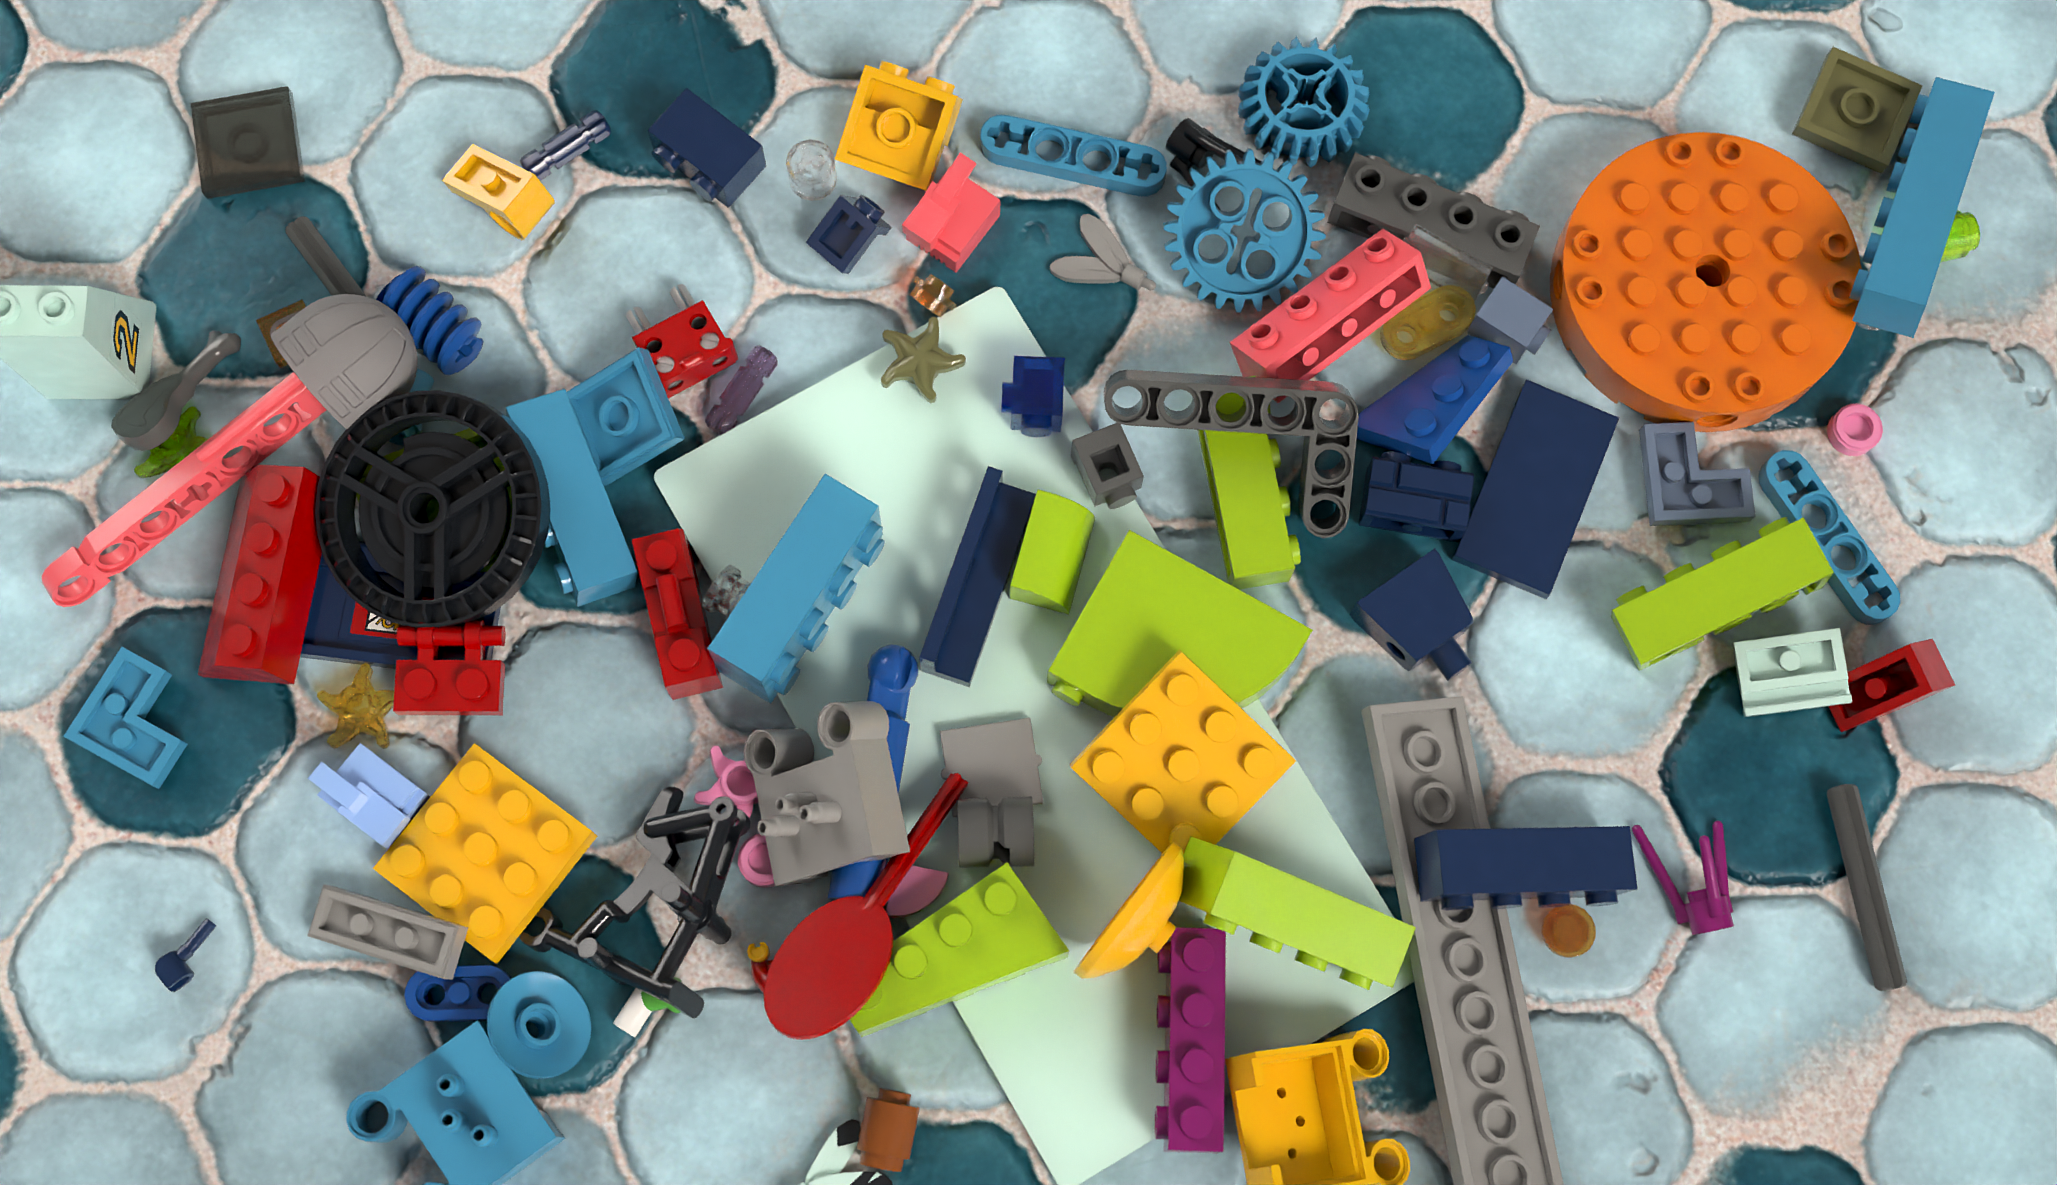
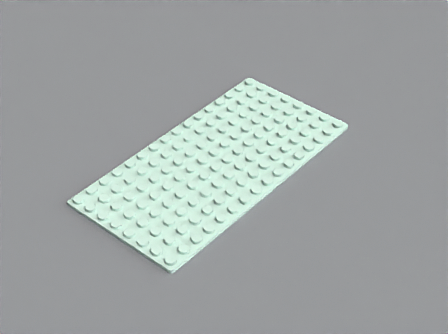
M993 287L938 317V347L950 355L963 354L966 358V364L953 371L938 374L933 383V389L936 393V401L934 403L927 402L915 384L907 380L895 381L889 388H884L881 385V377L891 363L898 358L894 347L888 344L659 468L654 474V480L730 614L824 474L829 475L879 506L881 525L883 526L881 539L885 541L881 553L870 567L862 565L853 579L857 583V587L851 599L841 610L835 606L825 621L829 629L822 643L814 652L806 650L796 665L800 669L796 682L785 696L780 693L777 696L795 728L806 731L811 737L814 745L813 759L818 761L834 755L833 750L826 748L818 735L817 722L823 707L832 702L867 701L870 685L867 665L871 655L881 647L890 644L900 645L913 653L918 662V677L914 686L910 689L905 719L910 724L899 789V800L907 835L946 781L941 777V771L945 768L940 731L1024 718L1031 719L1036 755L1042 757V763L1038 766L1043 804L1033 805L1034 866H1013L1011 868L1070 952L1068 958L1053 964H1047L1022 976L998 983L952 1002L1057 1185H1079L1155 1139V1107L1164 1106L1165 1084L1156 1083L1155 1076L1156 1051L1165 1050V1028H1157L1156 1023L1157 996L1166 995V974L1158 973L1157 969L1158 953L1147 947L1136 960L1123 969L1096 978L1082 979L1074 973L1075 968L1162 853L1070 767V763L1114 717L1094 709L1083 702L1079 706H1073L1061 700L1052 693L1051 690L1054 686L1047 683V675L1050 666L1128 531L1131 530L1164 549L1165 547L1135 499L1116 509H1109L1106 502L1094 507L1080 472L1070 456L1072 440L1093 431L1006 291L1001 287ZM928 323L906 335L912 338L917 337L928 328ZM990 466L1003 471L1004 484L1035 494L1038 489L1070 499L1091 511L1095 516V522L1069 615L1010 599V585L1024 539L1023 535L970 687L922 672L919 656L987 467ZM1110 468L1102 469L1098 473L1104 481L1117 476L1116 472ZM1259 699L1242 708L1294 757ZM1297 760L1216 844L1394 918ZM950 810L912 865L948 872L949 876L941 895L932 904L920 912L904 917L911 929L1003 865L999 859H993L989 867L959 868L958 817H952V810ZM1178 901L1177 907L1168 920L1176 927L1217 929L1203 923L1207 912ZM1237 925L1234 935L1226 932L1225 1059L1256 1051L1314 1043L1413 983L1414 977L1409 951L1407 950L1393 988L1373 980L1370 989L1367 990L1340 979L1342 967L1328 962L1326 970L1323 972L1294 960L1298 950L1283 944L1279 954L1249 942L1253 931ZM1226 1063L1224 1073V1096L1231 1093Z

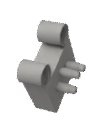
M875 701L832 702L824 706L818 717V735L825 747L833 750L834 755L813 762L814 745L811 737L800 728L755 730L745 741L744 760L747 768L753 774L762 818L758 823L757 830L760 835L766 838L775 886L815 882L818 879L829 876L828 871L856 862L882 860L910 852L887 743L889 718L881 704Z

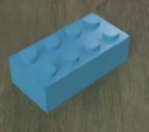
M824 474L709 645L708 651L720 673L770 704L778 693L785 696L790 691L800 674V669L796 665L806 650L814 652L822 643L829 629L825 621L835 606L840 610L846 606L857 587V583L853 579L863 564L870 567L884 547L885 541L881 539L883 526L881 525L880 511L877 504L829 475Z

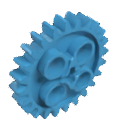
M1247 148L1243 162H1237L1231 150H1226L1225 165L1220 167L1209 156L1206 158L1208 173L1202 175L1193 168L1189 170L1195 183L1191 188L1182 184L1176 185V190L1184 198L1183 202L1167 203V209L1178 216L1177 220L1163 223V229L1176 234L1177 237L1164 244L1165 251L1180 252V256L1171 262L1172 270L1188 269V272L1181 281L1182 285L1188 287L1198 281L1200 286L1197 291V298L1200 301L1206 298L1211 291L1216 293L1215 306L1217 309L1222 308L1227 298H1232L1237 313H1241L1245 299H1251L1256 310L1262 311L1263 296L1269 295L1279 305L1281 304L1280 288L1285 286L1293 293L1299 291L1293 280L1296 274L1311 278L1312 273L1304 264L1305 260L1321 259L1322 255L1320 252L1311 247V241L1323 240L1326 238V234L1321 230L1312 228V224L1325 218L1323 211L1309 210L1308 208L1319 196L1316 191L1301 194L1300 190L1307 182V177L1301 174L1290 180L1288 176L1291 172L1292 164L1289 161H1285L1277 170L1274 169V155L1271 152L1266 153L1261 163H1255V156L1251 148ZM1227 186L1236 187L1242 193V202L1239 207L1230 212L1221 211L1215 206L1216 194L1223 187ZM1255 188H1260L1262 194L1250 220V224L1253 230L1256 231L1254 237L1246 236L1244 238L1236 269L1233 273H1228L1226 267L1237 244V236L1231 228L1233 225L1242 226L1247 215L1252 192ZM1274 202H1282L1289 209L1288 219L1279 227H1269L1262 220L1263 211L1269 204ZM1216 234L1223 237L1226 241V247L1223 254L1218 258L1207 259L1198 252L1199 243L1207 235ZM1257 250H1266L1271 253L1273 258L1269 270L1262 274H1252L1246 269L1248 256Z

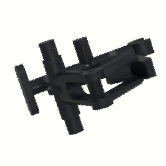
M667 787L659 793L636 834L637 841L651 853V856L632 884L614 901H602L574 933L563 929V924L559 917L551 911L541 908L536 916L545 921L544 931L535 937L522 932L519 938L525 945L537 952H547L552 947L600 970L620 985L629 984L674 1006L683 1014L691 1018H697L704 1007L703 998L682 982L674 979V976L698 933L719 945L725 944L731 938V929L725 924L724 919L716 913V907L739 839L748 832L751 822L750 818L742 810L737 809V805L726 796L716 798L711 805L678 812L684 793L679 788ZM726 808L725 812L720 814L721 810ZM739 820V823L734 826V823ZM705 838L688 887L674 874L681 860L676 844ZM655 893L678 915L679 925L653 971H650L611 952L596 941V939L613 920L621 924L628 922L630 917Z

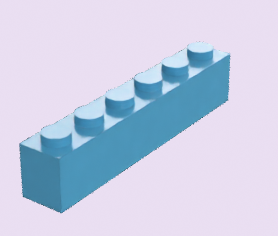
M1935 77L1929 96L1919 94L1910 119V123L1919 125L1918 129L1907 128L1898 154L1899 157L1907 159L1906 164L1895 163L1886 191L1896 194L1894 199L1883 198L1874 224L1876 227L1884 228L1882 235L1871 233L1861 261L1871 264L1870 270H1858L1849 296L1850 299L1859 301L1852 321L1914 338L1929 299L1995 94L1994 91Z

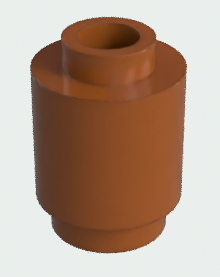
M880 1088L878 1098L867 1097L857 1149L862 1151L859 1164L882 1170L902 1172L904 1159H910L920 1110V1107L910 1104L912 1094Z

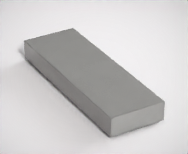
M323 884L308 937L438 978L453 980L468 927L342 888Z

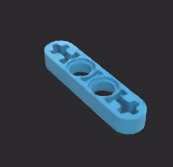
M1009 115L990 117L981 128L980 148L983 156L988 161L997 165L1144 197L1156 194L1165 182L1167 172L1166 160L1158 150L1149 146ZM1000 132L1009 133V141L1005 143L1004 148L995 146V139L999 137ZM1024 136L1030 137L1028 140V155L1021 154ZM1053 140L1062 146L1063 153L1058 159L1047 161L1040 158L1035 149L1041 142ZM1092 151H1101L1109 157L1111 163L1105 170L1093 171L1085 166L1083 162L1084 156ZM1119 157L1126 158L1122 176L1116 175ZM1142 163L1151 165V173L1148 175L1147 180L1138 178V170Z
M1782 450L1775 453L1761 466L1758 473L1759 484L1780 516L1782 518L1787 517L1790 523L1802 518L1801 511L1804 505L1813 504L1820 507L1826 515L1825 526L1821 529L1809 528L1834 571L1827 582L1848 612L1857 621L1865 625H1875L1891 617L1900 605V592L1896 584L1808 461L1801 454L1792 450ZM1789 468L1793 471L1794 476L1790 481L1784 480L1779 482L1775 477L1779 470L1783 471ZM1805 487L1809 493L1804 494L1793 504L1790 498L1795 493L1798 494ZM1845 546L1853 552L1856 558L1853 570H1842L1833 563L1831 559L1833 547ZM1865 571L1868 577L1852 587L1849 581ZM1878 592L1883 600L1878 606L1869 608L1865 604L1864 599L1869 594Z

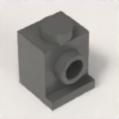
M1115 423L1072 440L1070 456L1080 472L1094 507L1106 502L1109 509H1116L1136 499L1135 490L1142 487L1144 475L1121 424ZM1110 468L1116 472L1117 476L1104 481L1098 473L1102 469Z

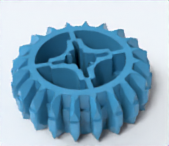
M1296 36L1291 41L1289 50L1277 41L1272 47L1271 55L1261 51L1256 58V66L1250 65L1246 69L1244 75L1245 82L1240 85L1238 93L1239 100L1242 101L1239 103L1238 115L1239 118L1246 119L1243 126L1245 135L1257 134L1254 142L1256 150L1269 145L1272 147L1271 153L1274 155V160L1283 153L1289 156L1288 161L1292 166L1296 165L1298 157H1305L1306 163L1311 169L1316 165L1318 155L1330 163L1335 159L1337 150L1346 153L1351 148L1352 139H1357L1361 136L1364 128L1363 122L1367 120L1370 110L1368 108L1369 105L1365 104L1370 94L1369 87L1361 85L1364 78L1363 70H1350L1353 63L1351 55L1341 59L1336 58L1337 48L1335 44L1328 47L1327 51L1318 49L1319 42L1317 37L1310 42L1309 47H1302L1301 42ZM1270 87L1277 93L1276 99L1281 104L1280 111L1276 116L1268 106L1265 96L1266 91ZM1330 90L1334 92L1340 104L1341 115L1338 118L1331 112L1332 106L1326 100Z

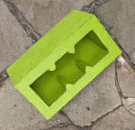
M1037 489L1010 585V599L1069 615L1095 522V516L1091 511L1070 499Z

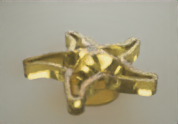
M368 663L360 666L352 684L343 689L340 694L331 695L324 690L319 691L317 694V698L330 711L339 716L336 731L327 739V743L334 749L351 741L361 732L375 737L377 744L382 749H386L390 745L388 728L384 717L393 708L394 690H375L371 682L373 669Z

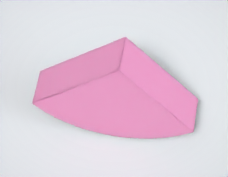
M911 866L888 900L886 910L888 917H908L928 907L941 895L947 883L949 873Z

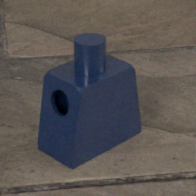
M1435 548L1359 600L1349 614L1370 637L1407 671L1413 670L1431 658L1446 680L1449 681L1473 663L1456 641L1474 623L1473 617Z

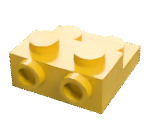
M881 61L879 69L865 65L835 160L927 191L934 179L944 146L948 147L963 99L953 95L954 85L927 76L924 85L907 79L909 70L895 64Z

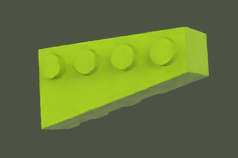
M1787 517L1773 521L1758 530L1761 538L1743 547L1739 540H1735L1713 551L1710 555L1714 561L1697 569H1694L1692 563L1685 564L1664 575L1663 578L1666 584L1647 592L1644 586H1640L1618 597L1616 601L1619 606L1612 609L1611 618L1638 670L1640 671L1705 640L1704 635L1711 632L1714 635H1718L1741 625L1752 617L1750 613L1759 609L1761 613H1768L1782 607L1799 595L1798 590L1803 589L1805 594L1808 595L1823 588L1834 571L1804 517L1793 523H1790Z
M1190 836L1183 854V890L1179 901L1207 912L1203 923L1234 935L1237 925L1253 931L1249 942L1279 954L1283 944L1298 950L1294 960L1325 972L1328 962L1342 967L1340 979L1367 990L1370 989L1373 980L1393 988L1416 927L1241 853Z

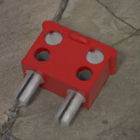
M679 284L678 287L689 307H686L674 286L670 294L680 312L660 323L651 326L642 309L635 307L633 309L645 329L643 331L632 311L629 310L626 314V318L636 333L632 337L636 349L639 347L649 350L668 398L735 364L738 360L733 340L725 338L704 301L695 303L684 284Z

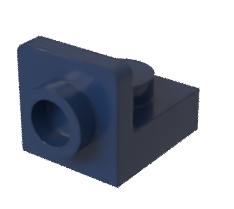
M840 195L806 243L841 273L849 274L876 236H886L892 227L881 218L885 213L884 210L868 197L860 195L859 198Z

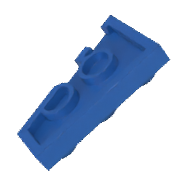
M1470 335L1465 336L1358 414L1357 439L1433 464L1512 364L1513 357L1510 347Z

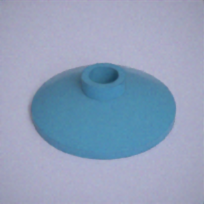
M535 971L520 974L500 987L488 1009L487 1031L495 1053L511 1070L529 1078L549 1079L569 1071L584 1056L591 1037V1018L584 999L575 987L557 975ZM526 1022H532L537 1026L539 1031L538 1038H534L528 1033Z

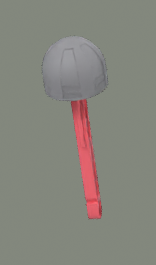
M339 294L311 303L271 334L272 341L294 372L86 535L78 549L72 546L52 562L43 572L42 583L54 603L62 607H71L89 599L111 581L110 576L126 570L326 410L344 428L348 429L371 407L391 397L409 393L417 372V350L413 337L404 321L397 313L380 301L361 295ZM284 413L277 422L264 426L272 417ZM243 446L238 453L231 457L223 458L230 450ZM157 511H162L157 517L153 518L152 520L141 523V521L148 515ZM121 543V545L115 550L100 555L106 548L110 547L111 545ZM75 576H80L73 583L63 587H59L66 580Z

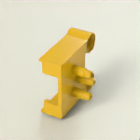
M1361 1029L1332 1036L1323 1043L1256 1051L1225 1059L1247 1185H1403L1410 1172V1159L1406 1149L1394 1139L1385 1138L1364 1142L1353 1082L1377 1077L1387 1068L1389 1050L1386 1041L1378 1032L1373 1029Z

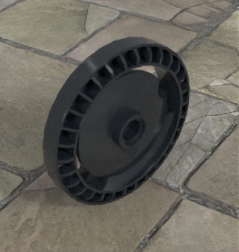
M440 390L414 391L391 397L371 407L339 437L324 463L319 479L315 519L317 537L323 557L335 580L354 601L370 613L392 623L411 627L438 628L463 625L466 622L478 620L496 611L519 591L529 579L541 557L548 535L551 507L548 482L541 460L530 440L511 419L496 408L465 395ZM431 421L458 422L472 429L488 443L481 448L475 443L457 435L443 432H427L404 438L405 448L403 454L392 462L377 453L386 442L398 433L414 425ZM497 457H499L505 468L502 472L493 461ZM368 464L372 465L365 481H362L361 477ZM511 486L513 504L511 527L502 551L496 562L483 577L470 587L452 595V585L464 582L479 573L498 552L505 538L509 523L510 503L507 487ZM357 493L360 494L359 523L364 542L376 562L386 572L404 582V593L397 591L382 580L370 566L361 549L356 533L354 514ZM436 498L439 503V511L437 517L430 522L426 516V508L431 499ZM422 587L434 588V600H422Z

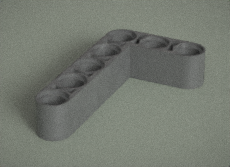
M1121 370L1111 375L1106 381L1104 387L1105 410L1109 417L1119 424L1304 436L1298 498L1299 512L1303 523L1309 532L1322 538L1333 537L1341 533L1346 527L1350 511L1359 415L1356 403L1348 389L1343 385L1326 381L1143 370ZM1125 386L1136 388L1141 394L1140 401L1131 408L1119 407L1112 399L1113 394L1119 388ZM1182 389L1189 392L1193 398L1188 408L1182 411H1173L1165 406V397L1173 390ZM1226 393H1237L1244 398L1242 407L1233 414H1224L1216 409L1217 400ZM1278 396H1288L1295 400L1293 410L1284 417L1272 416L1267 411L1269 403ZM1330 399H1340L1346 403L1344 413L1335 420H1325L1319 416L1321 406ZM1332 449L1341 453L1340 461L1336 467L1322 470L1315 466L1316 457L1321 452ZM1318 501H1333L1336 503V508L1331 516L1325 519H1317L1310 515L1311 508Z

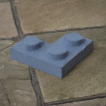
M1694 422L1644 424L1640 428L1639 436L1650 526L1750 522L1756 517L1750 468L1700 470Z

